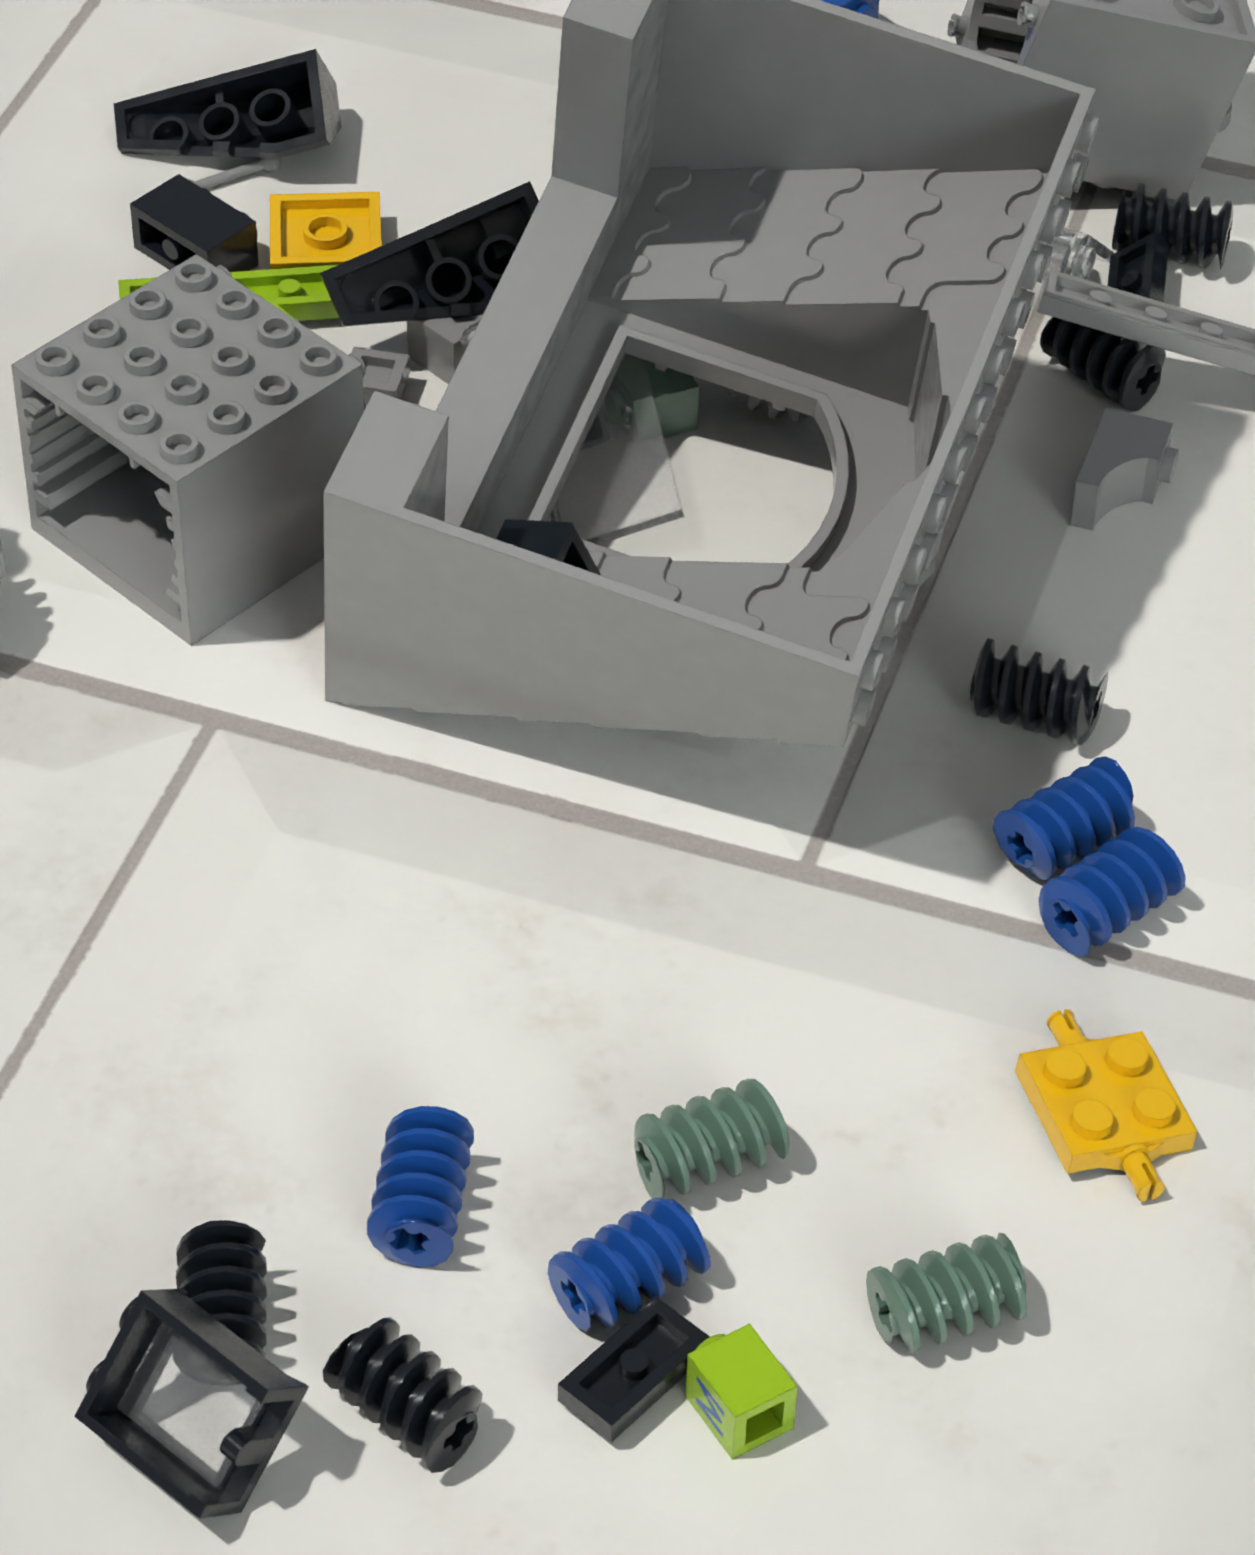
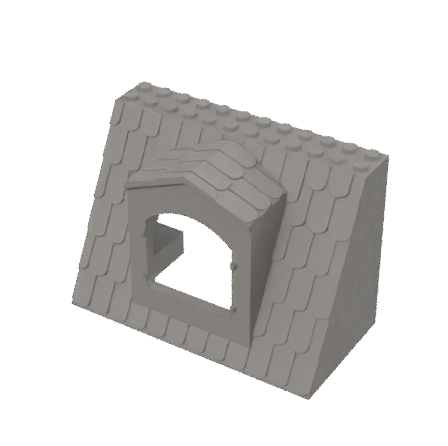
M571 0L562 22L552 175L436 411L374 391L323 492L325 701H336L350 706L413 708L416 712L509 716L521 721L592 724L594 728L695 732L700 736L766 739L779 740L781 744L844 747L853 723L861 726L866 725L877 694V688L874 687L880 672L886 674L897 645L898 636H896V632L900 622L908 620L918 588L934 573L945 521H947L959 488V484H956L960 472H966L970 465L978 441L976 432L980 422H987L996 397L998 387H995L999 375L1005 376L1017 342L1013 338L1018 328L1024 329L1033 305L1035 293L1027 291V289L1033 291L1036 282L1042 283L1054 247L1045 244H1052L1055 236L1060 238L1072 202L1064 200V197L1070 199L1072 192L1078 193L1085 176L1089 157L1080 155V151L1084 153L1089 152L1100 118L1090 115L1096 89L821 0ZM625 353L655 363L654 368L666 372L670 368L771 402L774 409L784 412L785 408H789L813 416L824 435L830 452L834 492L828 513L819 530L807 546L789 563L672 561L670 557L630 556L582 539L601 574L598 575L497 540L496 538L505 519L548 521Z

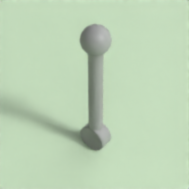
M260 158L259 160L197 181L188 180L201 188L208 189L260 170L274 172L279 168L281 160L280 158Z

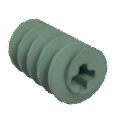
M747 1078L741 1080L736 1086L735 1091L729 1087L718 1088L713 1092L710 1100L705 1096H695L687 1102L685 1109L680 1105L667 1106L661 1112L660 1118L655 1114L647 1113L641 1115L635 1124L634 1149L637 1166L644 1186L651 1198H666L664 1181L667 1179L671 1180L680 1194L690 1193V1171L693 1170L697 1172L705 1185L715 1184L717 1180L715 1162L718 1161L722 1163L730 1176L736 1177L742 1171L740 1154L743 1152L746 1153L755 1167H764L767 1162L765 1145L769 1143L779 1158L785 1159L789 1154L788 1128L782 1113L768 1090L756 1079Z
M999 1233L997 1240L986 1234L981 1235L973 1240L971 1247L960 1242L952 1244L946 1249L944 1256L934 1250L928 1251L920 1256L918 1264L908 1258L901 1259L894 1263L892 1272L882 1266L874 1267L867 1272V1296L877 1331L888 1344L892 1343L894 1336L899 1335L911 1353L921 1348L920 1328L926 1327L933 1341L939 1345L947 1341L946 1320L952 1319L959 1332L965 1337L974 1332L973 1312L979 1311L989 1328L1000 1325L999 1304L1005 1303L1014 1319L1021 1320L1027 1316L1025 1275L1017 1251L1011 1240L1004 1233Z

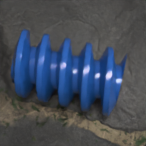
M1106 756L1097 757L1088 766L1079 767L1070 776L1062 777L1056 780L1050 787L1036 791L1031 798L1020 800L1011 809L999 812L994 818L993 831L997 842L1005 855L1013 863L1026 868L1031 875L1039 880H1048L1057 872V867L1059 869H1067L1075 863L1076 856L1084 858L1089 853H1093L1096 846L1101 847L1107 841L1114 840L1115 834L1118 836L1125 829L1134 827L1135 815L1132 808L1134 797L1132 785L1125 771L1116 760Z
M1140 827L1125 829L1115 840L1107 841L1096 852L1089 853L1077 865H1071L1059 877L1050 879L1041 888L1038 902L1044 926L1055 942L1067 952L1077 956H1086L1089 954L1091 945H1104L1112 937V933L1123 932L1130 925V921L1142 919L1149 912V908H1158L1167 900V896L1179 894L1184 889L1186 880L1182 863L1175 851L1165 840L1152 831Z
M419 1106L407 1109L393 1117L386 1128L385 1146L381 1152V1167L377 1172L376 1190L371 1200L372 1211L367 1219V1236L379 1252L400 1264L419 1268L435 1267L447 1261L454 1250L452 1237L458 1229L457 1214L462 1207L461 1192L466 1186L465 1170L470 1165L469 1148L474 1143V1129L467 1118L453 1110L437 1106Z
M652 1198L641 1207V1212L629 1211L621 1217L618 1225L608 1224L600 1228L595 1234V1239L583 1238L572 1247V1252L560 1251L549 1260L547 1273L552 1290L567 1317L579 1330L587 1332L591 1328L590 1316L592 1315L606 1328L616 1326L619 1318L614 1302H617L628 1314L634 1315L642 1308V1301L638 1288L650 1300L655 1297L661 1299L665 1295L662 1276L672 1286L680 1288L688 1281L685 1263L694 1272L703 1274L711 1267V1260L698 1225L680 1203L673 1199Z

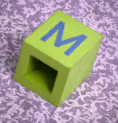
M750 1323L727 1335H713L688 1354L686 1398L731 1459L794 1428L797 1385Z

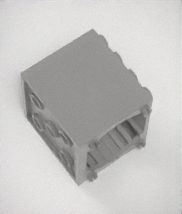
M967 0L961 16L955 13L952 14L947 30L948 36L956 38L957 45L1096 89L1090 115L1099 117L1100 120L1089 152L1084 153L1080 151V155L1089 157L1083 181L1093 183L1101 188L1115 187L1135 191L1139 183L1145 184L1146 196L1155 198L1161 188H1166L1168 198L1175 200L1179 199L1182 192H1189L1255 55V26L1247 0Z
M195 254L11 364L32 529L190 646L205 638L324 558L323 492L364 412L363 377L366 375L364 371L366 366L357 354H346L233 279L231 273L224 266L218 265L215 267Z

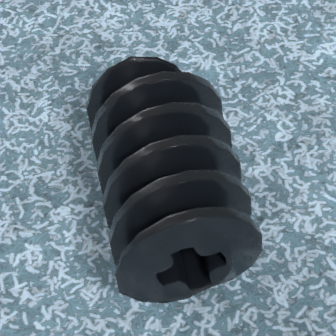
M1139 183L1131 198L1125 197V192L1122 194L1114 226L1112 249L1120 251L1130 237L1132 243L1157 231L1169 245L1168 253L1172 246H1175L1178 263L1185 264L1195 250L1197 251L1200 268L1206 269L1214 257L1218 255L1221 270L1233 223L1232 202L1226 201L1219 213L1215 215L1212 214L1210 197L1204 196L1195 211L1190 210L1188 193L1182 192L1176 204L1169 206L1166 188H1161L1154 200L1149 202L1146 197L1145 184Z
M1052 317L1047 322L1041 332L1040 346L1042 352L1050 357H1055L1056 361L1064 367L1071 368L1075 375L1083 380H1088L1089 384L1099 391H1104L1108 398L1117 403L1121 402L1122 407L1129 412L1139 411L1155 394L1160 384L1162 366L1166 357L1164 349Z
M987 638L980 651L972 677L970 700L974 699L976 715L984 718L992 714L998 705L1000 722L1009 725L1017 719L1022 711L1024 729L1033 732L1046 718L1048 736L1053 738H1059L1070 724L1072 743L1083 745L1092 734L1099 719L1107 689L1108 672L1097 687L1091 685L1090 666L1083 665L1073 680L1068 679L1066 660L1059 658L1051 671L1046 673L1043 672L1042 653L1035 651L1026 666L1019 665L1018 646L1011 645L1000 660L995 658V640Z
M230 1220L209 1221L195 1226L182 1236L176 1248L178 1266L176 1270L177 1289H185L188 1292V1298L266 1358V1353L262 1349L267 1342L266 1329L263 1326L267 1320L266 1305L263 1302L267 1297L266 1281L263 1279L267 1274L266 1257L261 1253L266 1242L265 1238L258 1230L249 1225ZM184 1337L182 1338L174 1355L176 1363L184 1373L198 1381L212 1385L233 1386L242 1384Z
M391 1317L382 1318L369 1328H364L348 1336L329 1357L323 1369V1381L331 1389H339L340 1396L351 1406H359L360 1412L369 1421L380 1423L381 1430L392 1440L401 1441L402 1448L413 1458H422V1464L431 1473L443 1472L454 1466L466 1453L475 1438L478 1429L476 1414L482 1403V1392L474 1385L465 1386L459 1390L462 1376L454 1368L444 1369L439 1372L441 1359L433 1351L423 1352L419 1355L420 1342L412 1334L399 1337L400 1326Z

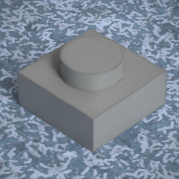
M353 347L352 353L357 354L366 366L364 370L366 375L363 377L365 405L368 404L374 391L400 399L410 374V355Z

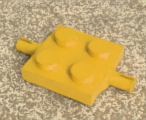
M1064 1009L1063 1015L1061 1010L1054 1012L1047 1019V1026L1059 1046L1019 1053L1015 1073L1066 1173L1070 1174L1095 1168L1125 1171L1139 1201L1146 1202L1148 1196L1150 1201L1158 1198L1164 1192L1165 1185L1160 1180L1151 1162L1163 1155L1192 1150L1198 1132L1143 1031L1102 1039H1089L1084 1037L1071 1010Z

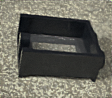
M185 1289L141 1290L138 1297L132 1300L123 1311L119 1321L120 1331L105 1359L91 1372L86 1383L87 1393L74 1417L199 1519L241 1513L309 1386L284 1373L187 1297L188 1292Z

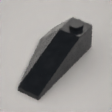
M316 49L113 103L117 147L121 154L282 158L330 145L342 128L336 82Z
M529 181L321 272L320 276L342 326L349 327L483 315L539 202L531 182Z

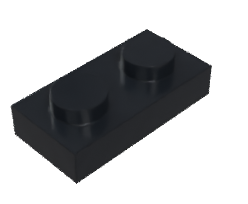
M1154 231L1112 254L1110 257L1107 286L1164 302L1169 245L1157 231Z
M655 1297L558 1383V1401L612 1443L687 1374L688 1354L693 1352L710 1336L658 1297Z

